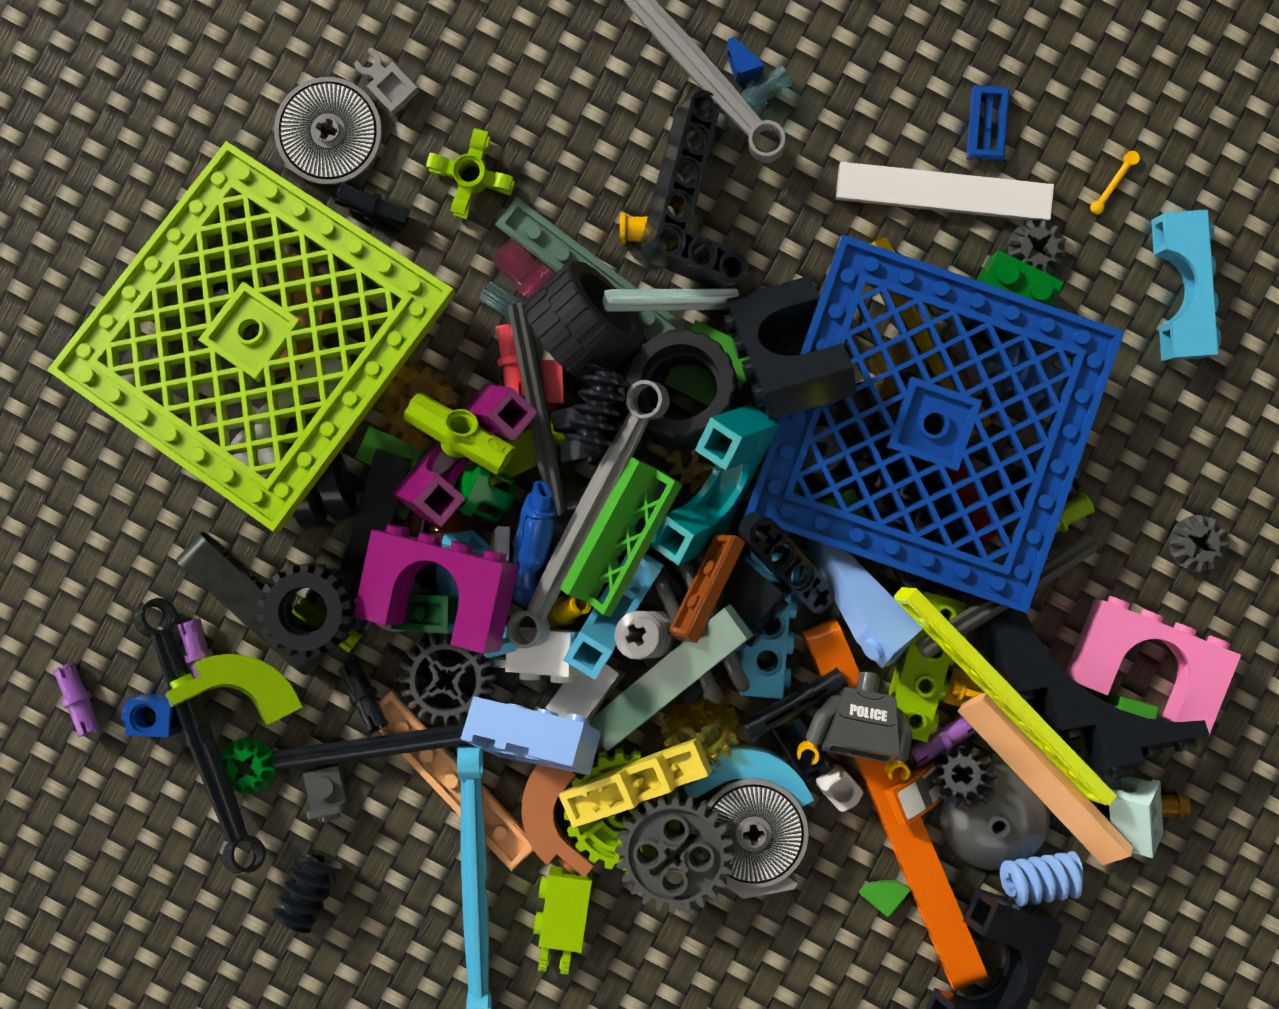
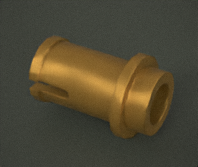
M1174 791L1172 795H1161L1162 817H1176L1177 820H1182L1184 816L1190 815L1191 806L1187 794Z

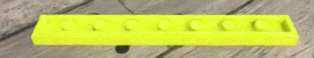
M901 587L893 596L894 600L1089 800L1110 806L1117 795L917 588Z

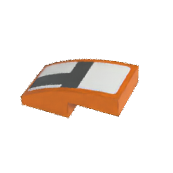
M929 761L921 768L918 767L910 771V777L907 780H903L884 791L898 825H908L931 810L942 800L938 792L943 786H938L933 782V778L939 775L934 761Z

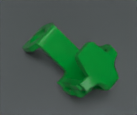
M424 449L421 452L418 461L427 452L428 449ZM474 462L470 472L462 470L454 484V488L465 497V500L457 510L469 517L475 514L480 516L481 519L497 522L513 506L516 499L514 495L515 481L504 473L496 475ZM491 476L507 482V487H500L498 489L490 484ZM485 503L492 506L495 510V515L493 516L479 510V505Z

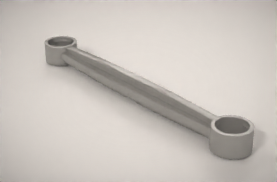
M623 0L700 88L714 94V96L710 95L712 100L749 137V151L751 155L763 163L777 160L783 154L785 148V132L783 128L774 121H762L728 79L656 0ZM771 131L777 134L780 140L779 147L768 153L759 151L754 146V139L760 132Z
M640 380L629 388L626 395V405L630 411L576 507L549 560L527 610L513 614L507 623L508 638L515 646L519 648L534 647L542 644L547 639L550 626L546 616L562 591L560 587L630 457L633 456L649 420L660 418L669 407V394L663 385L649 380ZM646 387L654 388L658 394V404L649 414L642 413L638 407V396ZM524 616L531 617L537 626L536 637L531 642L525 640L520 633V622Z

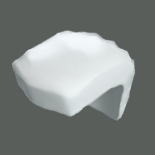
M832 764L833 768L823 775L820 774L816 778V785L833 805L843 812L855 807L864 791L842 766Z

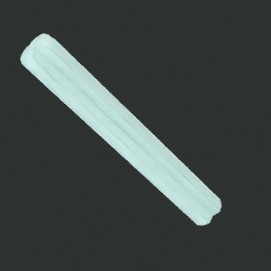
M735 288L611 289L604 292L602 303L604 310L607 312L728 310L726 300L739 296V293Z

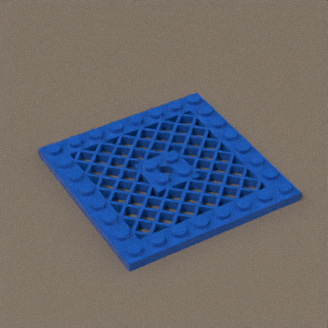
M842 234L800 355L840 343L844 346V343H846L853 357L850 360L852 364L856 363L864 380L863 383L856 386V391L867 387L876 406L859 414L852 397L844 398L852 417L837 425L827 408L828 405L837 401L779 417L777 422L780 423V426L767 449L744 516L751 512H760L773 519L783 530L1028 613L1125 331ZM864 285L876 288L861 295ZM889 293L911 301L896 308ZM880 294L888 312L872 319L864 301ZM924 305L946 313L931 320ZM915 306L923 324L907 331L899 313ZM856 308H858L865 323L849 331ZM891 317L900 336L884 343L875 324ZM959 317L981 325L966 332ZM950 318L958 337L942 343L934 325ZM868 329L876 347L860 355L851 336ZM926 329L935 348L919 355L910 336ZM985 330L993 349L977 355L969 337ZM995 330L1016 337L1001 344ZM903 341L911 359L895 367L886 348ZM961 341L970 360L954 367L945 348ZM1020 342L1028 361L1013 367L1004 349ZM1030 342L1051 349L1037 356ZM879 352L888 371L871 378L863 359ZM938 353L946 372L930 379L922 360ZM996 353L1005 372L989 379L981 360ZM1054 354L1063 373L1048 379L1040 361ZM1066 354L1072 356L1070 363L1066 357ZM914 364L921 379L910 377L905 388L898 371ZM973 365L981 384L965 390L957 372ZM1031 365L1040 384L1024 391L1016 372ZM891 376L899 395L883 402L874 383ZM949 376L956 391L933 383ZM1008 377L1016 396L1000 402L992 384ZM1065 378L1057 398L1051 385ZM984 388L993 407L978 414L982 400L970 397L969 395ZM1042 389L1051 407L1036 414L1027 396ZM901 400L893 423L886 406ZM1019 401L1028 419L1012 426L1004 408ZM879 411L887 429L871 437L862 418ZM996 412L1004 430L988 437L980 419ZM822 413L829 429L813 436L819 415ZM929 414H936L942 419L943 428L937 435L929 434L924 428V420ZM1052 414L1045 434L1039 420ZM855 422L864 441L847 448L838 430ZM1031 424L1039 442L1023 449L1016 431ZM974 427L981 442L966 448ZM832 433L840 452L823 460L815 441ZM889 435L885 448L899 453L882 460L874 442ZM1007 436L1016 454L1000 461L992 443ZM867 446L875 464L858 472L850 453ZM809 447L817 464L801 471ZM984 447L992 465L976 473L968 454ZM1040 449L1033 469L1027 455ZM910 456L934 465L917 472ZM843 457L852 476L834 483L826 465ZM902 458L910 476L894 484L885 466ZM1019 459L1027 477L1011 484L1003 467ZM962 462L968 477L952 484L946 469L956 472L959 470ZM820 468L828 487L811 495L803 476ZM878 469L887 487L870 495L861 477ZM937 470L945 488L929 496L921 477ZM995 471L1003 489L988 496L979 478ZM855 481L863 499L846 507L838 489ZM796 482L804 497L793 493ZM914 482L921 500L905 507L897 489ZM972 482L980 500L964 507L956 490ZM1028 484L1021 504L1015 490ZM831 492L839 509L814 500ZM890 493L898 511L881 519L873 501ZM948 494L956 512L940 519L932 501ZM1007 495L1015 512L999 519L991 502ZM867 505L874 521L849 512ZM925 505L933 523L916 530L908 513ZM983 506L991 524L975 531L967 514ZM902 517L909 533L885 524ZM960 518L968 535L951 542L943 525ZM1016 520L1009 539L1003 525ZM937 529L944 545L921 538V536ZM995 530L1003 547L986 554L979 537ZM971 541L979 557L956 550V548ZM1004 555L1001 565L991 562Z

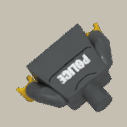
M872 672L858 673L856 689L845 687L839 695L830 696L814 714L806 734L807 740L801 742L798 746L797 757L800 760L801 753L806 749H810L815 753L812 757L811 765L816 764L819 760L818 745L822 744L821 751L885 763L884 771L890 780L893 778L892 773L894 769L902 767L901 777L905 781L910 777V770L904 762L909 759L912 730L903 711L897 707L896 698L891 695L878 693L880 676Z

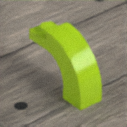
M238 654L215 655L196 661L194 667L199 677L193 679L191 673L180 677L170 683L172 690L167 691L165 694L172 708L213 688H233L243 692L252 700L265 726L302 708L293 687L279 671L261 660Z

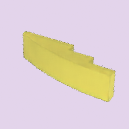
M695 738L594 777L562 791L558 795L574 828L635 808L640 802L670 793L677 786L708 777L713 771L699 738Z

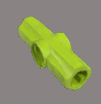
M417 392L404 411L403 420L440 441L441 448L447 455L455 458L467 457L496 475H501L514 455L515 447L478 426L476 416L467 410H451L426 394Z

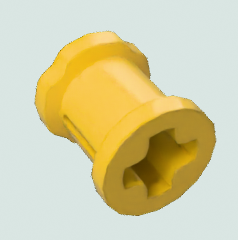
M620 213V245H626L627 242H641L647 217L627 216L626 213Z

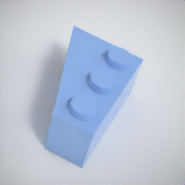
M473 696L461 740L501 758L590 775L601 732L589 725L590 720L579 715L569 714L568 718L559 717V714L545 709L534 711L517 704H504Z

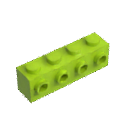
M919 590L948 621L965 611V602ZM922 630L897 660L888 695L896 698L897 707L903 711L912 730V739L927 743L929 735H934L937 730L939 714L936 713L939 699L944 700L948 691L949 681L945 679L949 665L953 666L955 662L944 650L939 651L930 658H925L916 646L919 639L927 635Z

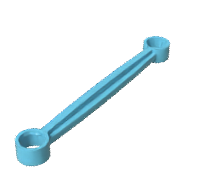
M472 744L458 745L457 769L459 780H461L462 903L468 980L466 1009H492V997L489 990L488 892H486L488 873L481 782L483 777V749Z

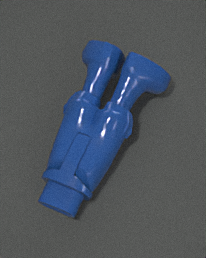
M543 481L534 482L532 492L527 495L521 509L518 530L512 543L514 554L511 562L519 564L512 598L528 607L546 569L543 564L547 560L555 525L553 520L556 512L555 502L552 499V492L548 484Z

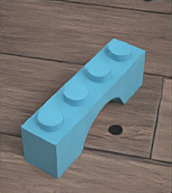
M1208 210L1163 213L1151 220L1154 256L1169 261L1179 271L1184 283V299L1176 315L1159 326L1161 361L1200 359L1218 355V348L1221 344V332L1216 327L1215 313L1218 310L1219 299L1213 286L1216 261L1214 256H1211L1210 241L1213 238L1214 227L1212 221L1209 220Z

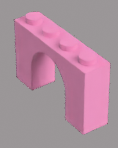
M1109 596L1107 601L1094 599L1066 669L1067 675L1080 685L1108 695L1121 661L1129 649L1139 642L1158 639L1172 651L1177 664L1176 682L1162 717L1173 722L1205 720L1210 734L1241 655L1228 650L1230 643L1208 636L1207 641L1195 637L1197 630L1175 622L1174 627H1170L1162 623L1164 617L1145 609H1142L1141 614L1128 610L1130 603L1112 596Z

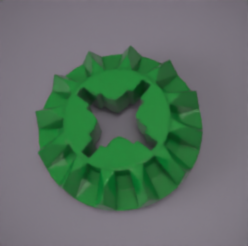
M240 738L230 743L222 751L221 756L233 790L242 794V796L259 793L274 778L276 770L272 765L273 752L264 742L255 738ZM254 755L251 769L254 770L255 774L248 772L242 777H238L241 766L237 760L244 762Z

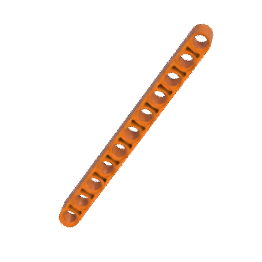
M836 618L802 631L804 641L819 676L822 677L837 667L848 687L856 689L858 673L860 672ZM854 757L953 990H960L988 978L967 924L963 922L964 917L922 818L919 817L908 825H898L884 791L903 781L900 767L894 769L892 773L893 778L890 780L884 771L885 763Z

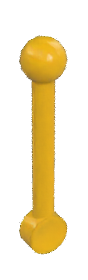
M1129 151L1124 155V164L1099 200L1091 204L1090 210L1093 214L1099 215L1104 211L1105 202L1130 167L1139 162L1140 156L1136 151Z

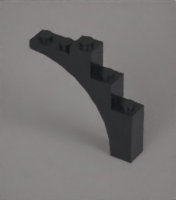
M1007 608L979 626L990 665L1027 703L1037 700L1041 717L1065 742L1084 737L1094 772L1097 775L1109 773L1111 779L1130 776L1134 774L1132 768L1144 763V758L1163 754V748L1174 747L1175 752L1191 750L1198 747L1196 741L1210 735L1205 720L1172 722L1148 719L1120 710L1092 695L1070 678L1049 655L1033 630L1027 613Z

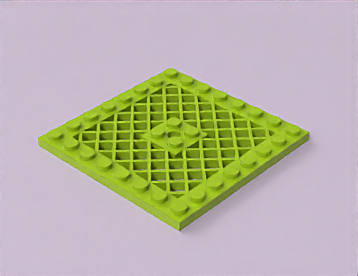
M226 141L47 371L271 531L279 534L454 298L456 292L446 283ZM253 204L266 213L255 215ZM244 206L245 218L230 221L229 209ZM220 215V223L213 224ZM281 223L295 232L282 234ZM272 224L273 236L257 239L256 227ZM247 229L248 241L233 244L231 232ZM222 234L223 246L208 249L207 237ZM309 241L323 250L310 253ZM300 242L301 255L285 258L284 245ZM198 244V251L192 252V250ZM275 247L276 260L260 263L259 250ZM250 252L251 265L236 268L234 255ZM225 258L226 270L211 273L210 260ZM337 259L351 269L338 271ZM328 261L330 273L313 277L312 264ZM200 263L201 275L186 278L185 265ZM303 266L305 279L288 282L287 269ZM278 271L279 284L263 287L262 274ZM175 273L176 280L169 281ZM253 276L254 288L245 282H242L238 287L237 279ZM365 278L380 288L367 291ZM357 279L359 292L342 296L340 283ZM227 281L229 294L214 297L212 284ZM332 285L333 298L317 301L315 288ZM202 286L204 299L189 302L187 289ZM306 290L308 303L291 306L290 293ZM177 291L178 304L164 307L163 294ZM281 295L282 307L267 297ZM394 297L400 300L396 307ZM386 298L388 312L370 315L369 301ZM153 302V309L147 310V308ZM360 303L362 317L345 320L343 307ZM223 306L216 316L215 308ZM335 308L336 322L320 325L318 312ZM205 310L206 323L191 326L190 313ZM309 314L311 327L301 329L304 324L295 316ZM180 315L181 328L166 331L165 318ZM155 320L156 333L142 336L140 323ZM258 324V335L254 339L244 340V330L249 325ZM383 324L373 336L372 326ZM364 327L365 342L349 345L347 331ZM130 331L131 338L123 340ZM338 333L340 347L323 350L321 336ZM200 336L198 340L208 348L194 350L193 337ZM312 338L314 352L298 355L296 341ZM182 339L184 353L169 355L168 342ZM157 344L158 358L144 360L143 347ZM288 348L289 357L278 359L284 350ZM132 349L133 363L119 365L118 352ZM361 353L351 366L350 355ZM221 357L233 364L235 368L222 370ZM341 357L343 371L326 375L325 360ZM210 358L212 372L197 375L195 361ZM316 362L317 377L301 380L299 365ZM185 363L186 377L172 380L170 366ZM290 367L292 382L276 385L274 370ZM160 368L161 382L146 385L145 371ZM134 374L135 386L121 376ZM249 376L259 383L265 377L266 387L250 390ZM239 377L240 392L225 395L223 380ZM213 383L215 397L199 400L198 385ZM338 383L329 395L328 385ZM319 387L321 401L304 405L302 390ZM188 388L189 402L174 405L173 390ZM293 392L295 407L279 410L277 395ZM162 393L163 406L148 395ZM267 397L269 412L253 415L251 400ZM242 402L243 417L228 420L226 405ZM216 407L217 422L202 425L201 410ZM190 412L192 427L176 415ZM316 413L307 425L306 414ZM296 417L298 432L282 435L280 420ZM270 422L272 437L256 440L254 425ZM245 427L246 442L230 445L229 430ZM219 432L220 446L204 435ZM294 443L284 456L283 445ZM273 447L275 462L259 465L257 450ZM247 452L249 467L233 455ZM271 473L268 479H265L261 476L263 474Z

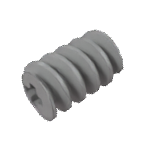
M664 611L630 612L619 620L615 628L617 648L630 659L664 656L672 652L680 640L668 634L672 623L668 614Z

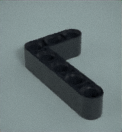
M700 90L681 103L675 111L641 240V252L647 261L710 288H727L746 278L749 268L747 259L737 250L690 231L720 113V106L710 97V95L714 96V94L707 90ZM686 140L690 143L691 148L687 145ZM677 172L682 176L684 182L679 179ZM668 205L673 208L675 216L670 212ZM660 238L665 242L666 250L661 246ZM692 252L697 256L698 263L693 259ZM723 265L727 268L728 275L724 272Z

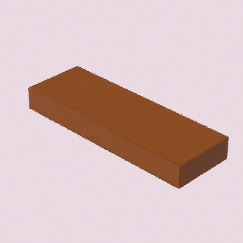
M716 534L668 630L670 636L681 641L698 642L745 544L744 540L736 535Z

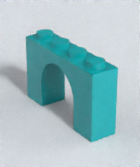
M752 405L710 417L695 451L715 463V466L709 478L693 499L684 506L666 514L650 546L679 566L701 555L716 534L724 535L780 423L774 419L769 420L765 413Z

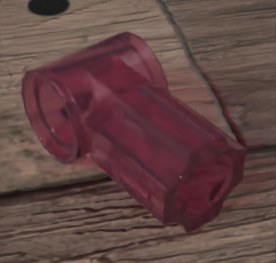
M513 238L506 242L491 259L495 266L518 287V292L526 300L554 275L544 264L539 265Z

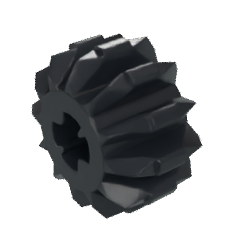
M963 746L958 747V757L956 758L949 751L945 752L944 757L948 764L936 763L935 768L943 773V775L933 778V782L936 785L943 786L938 792L939 796L942 799L951 796L950 805L954 808H957L963 800L965 808L972 810L974 798L981 805H985L987 801L982 792L994 794L996 791L993 785L987 783L997 779L995 771L987 770L992 764L989 757L980 759V752L976 748H973L967 757ZM964 771L972 779L967 785L959 778V775Z

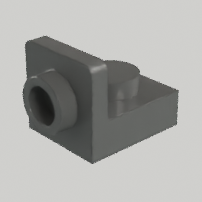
M341 763L306 770L303 773L310 804V809L306 812L307 819L319 818V822H328L340 818V813L350 805Z

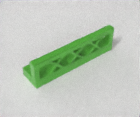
M631 456L560 589L569 596L588 602L603 615L611 617L683 484L659 469ZM662 481L667 486L660 499L654 501L653 493L659 482ZM645 516L646 525L642 532L636 535L635 526L639 519ZM627 549L628 558L624 566L618 568V558L621 552ZM609 582L610 592L603 602L597 597L604 584Z

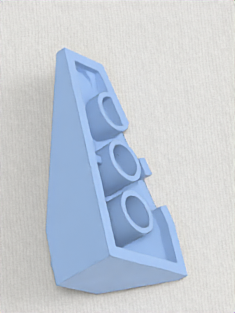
M808 539L805 545L819 572L833 587L834 600L865 655L871 660L876 661L881 668L895 663L923 629L849 552Z

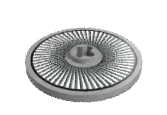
M319 77L298 85L285 97L275 118L274 137L281 158L298 176L319 185H340L342 182H350L362 175L376 159L382 142V122L375 104L360 87L341 78ZM332 123V127L337 133L335 136L328 135L325 140V136L320 130L322 127L328 128Z
M760 778L740 779L722 787L708 801L706 807L708 814L714 810H719V816L715 822L717 824L721 822L728 823V829L722 835H731L734 838L733 844L726 847L735 851L734 859L726 861L733 866L732 874H722L728 882L745 888H763L779 883L798 867L808 845V823L797 799L783 786ZM750 825H757L758 831H764L763 834L757 836V841H751L749 835H743L744 832L750 830ZM701 847L705 859L711 856L709 851Z

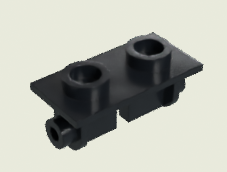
M801 713L774 728L772 732L804 783L808 784L819 772L823 775L829 772L833 766L830 763L832 761L831 756L826 751H821L822 744L818 745L819 760L816 764L811 765V760L815 753L810 749L804 750L801 753L800 760H798V746L801 742L807 740L806 734L810 726L803 715L804 713Z

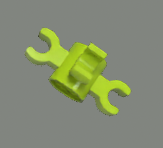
M474 128L468 154L459 156L455 161L435 153H429L426 163L429 172L455 178L458 184L450 210L455 217L467 220L473 195L482 192L485 188L510 196L512 194L515 184L513 177L486 170L483 164L491 139L487 131ZM469 167H476L480 170L476 180L471 182L462 180L464 170Z

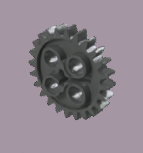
M675 791L672 801H668L665 794L658 797V804H655L652 799L646 800L644 802L646 810L636 806L632 810L635 819L631 817L624 819L623 825L628 830L619 831L617 838L624 843L616 846L615 853L625 857L619 859L616 866L619 869H628L623 875L622 882L634 881L631 894L634 895L642 890L645 893L642 902L644 905L653 898L656 899L657 911H660L665 902L669 903L671 913L675 914L677 905L682 903L688 913L694 900L701 908L705 906V894L714 900L717 898L718 892L714 885L722 888L726 887L727 879L722 874H732L733 866L726 861L733 860L735 857V851L726 847L733 844L734 838L731 835H722L728 829V823L721 822L717 824L715 822L719 816V810H714L708 814L706 812L707 800L702 801L696 806L693 805L694 794H690L686 802H683L680 799L679 791ZM674 819L679 820L685 826V830L681 833L671 832L666 822ZM694 830L699 831V835L684 844L681 856L677 853L672 855L660 871L656 874L651 873V869L666 860L669 849L676 850ZM644 844L653 845L656 847L658 855L655 857L645 856L641 852L640 846ZM696 847H704L711 856L705 860H700L694 857L691 851ZM671 871L678 872L682 875L684 881L678 884L671 883L667 880L665 874Z

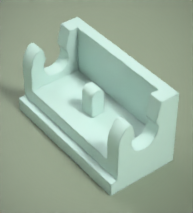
M1123 777L1120 779L1121 786L1134 788L1135 791L1128 793L1123 790H1112L1117 797L1109 806L1110 823L1134 847L1132 853L1153 858L1163 835L1160 781L1153 779L1151 782L1133 777Z

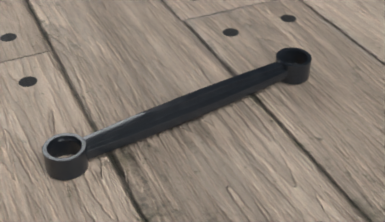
M154 598L137 609L134 615V624L139 633L152 638L168 690L170 691L172 690L170 685L172 681L190 674L171 630L177 622V611L168 600ZM148 607H156L164 613L166 625L162 630L154 629L147 623L145 612ZM199 695L174 707L205 790L228 842L222 853L223 864L233 874L241 875L254 872L262 866L265 860V847L260 839L247 833L221 753ZM240 842L249 844L253 850V861L247 868L240 867L234 857L235 848Z

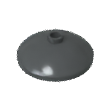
M991 764L987 770L995 771L997 779L987 783L993 785L996 791L994 794L982 792L987 803L981 805L974 798L973 809L967 810L963 800L957 808H954L950 805L951 796L943 799L940 807V824L948 845L958 857L970 865L981 869L1000 870L1001 864L1005 860L1014 862L1019 858L1028 859L1038 852L1048 834L1050 813L1049 808L1009 766ZM965 772L959 776L965 785L972 781ZM997 821L1005 823L1001 830H994L992 828L993 824Z

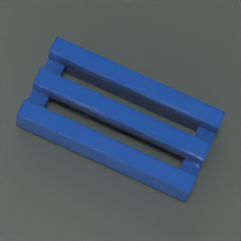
M974 85L971 88L966 159L980 158L982 161L994 159L995 162H1002L1005 159L1010 88ZM981 94H984L981 149H977ZM994 95L999 96L996 144L995 150H990Z

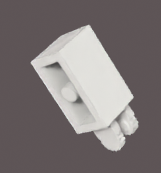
M520 627V633L525 640L531 642L536 637L537 628ZM550 629L545 642L538 646L529 648L517 647L516 651L507 653L506 657L496 656L490 658L494 662L492 667L506 668L505 672L519 673V679L541 680V675L551 676L550 682L572 683L574 676L586 675L563 661L579 633L577 630Z

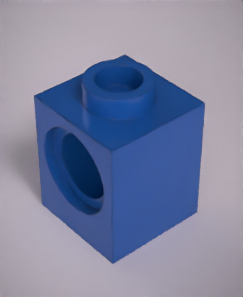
M138 694L128 698L127 703L123 706L121 720L123 725H125V735L169 738L181 731V724L175 707L171 708L166 695ZM146 707L152 708L156 714L154 724L150 723L145 717Z

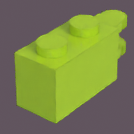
M551 866L549 876L541 877L538 898L545 899L544 911L536 912L533 934L540 935L538 947H541L538 971L546 972L550 961L549 949L563 950L559 968L561 970L560 974L565 975L569 973L571 952H582L592 871L583 877L578 872L575 874L570 873L564 867Z

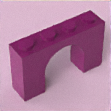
M484 384L463 408V410H467L476 416L478 426L498 438L515 440L538 413L512 387ZM436 440L392 491V494L417 516L442 527L465 500V497L454 488V484L470 459L467 457L455 458L447 455L441 448V442Z
M387 524L386 530H371L353 617L385 626L403 624L415 576L425 565L436 562L450 572L459 592V605L450 644L482 654L501 650L519 566L518 563L507 561V554L498 551L485 550L484 554L473 552L474 546L468 543L452 541L451 546L440 543L441 537L437 535L419 533L418 537L408 535L409 528Z

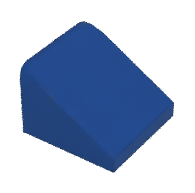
M735 37L729 38L725 53L735 82L739 84L762 76L765 67L764 63Z

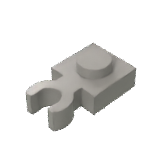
M369 48L367 51L374 59V64L369 68H365L356 61L354 66L362 77L373 79L367 85V88L394 116L419 90L393 61L384 68L383 60L375 49Z

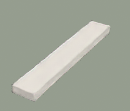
M840 162L835 200L1020 220L1046 219L1048 222L1051 219L1054 184Z

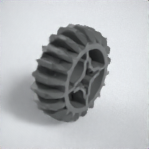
M431 632L429 634L431 645L425 639L420 638L416 643L421 652L413 648L408 649L406 652L414 662L403 661L400 665L402 669L410 672V674H404L399 677L400 683L410 684V687L401 691L402 697L413 695L414 700L407 705L410 710L414 709L418 704L423 708L418 713L419 719H423L428 712L433 714L431 725H437L441 716H444L445 726L453 724V716H456L459 724H464L467 719L465 711L469 712L473 696L486 699L482 694L493 695L495 692V688L485 684L497 679V674L486 673L485 669L494 666V662L490 659L483 662L481 657L484 654L451 645L452 633H443V641H441L437 633ZM443 649L454 650L463 654L466 658L461 662L452 664L443 657H439L435 651ZM427 659L430 663L429 668L433 673V680L428 687L423 689L420 673L423 662ZM473 666L476 673V687L470 698L465 692L467 688L463 684V675ZM458 668H462L452 680L454 686H450L449 682L447 685L442 684L435 688V685L444 676L442 670L446 669L447 674L449 671L454 672ZM438 693H446L453 700L457 699L460 704L445 706L433 701L431 697Z

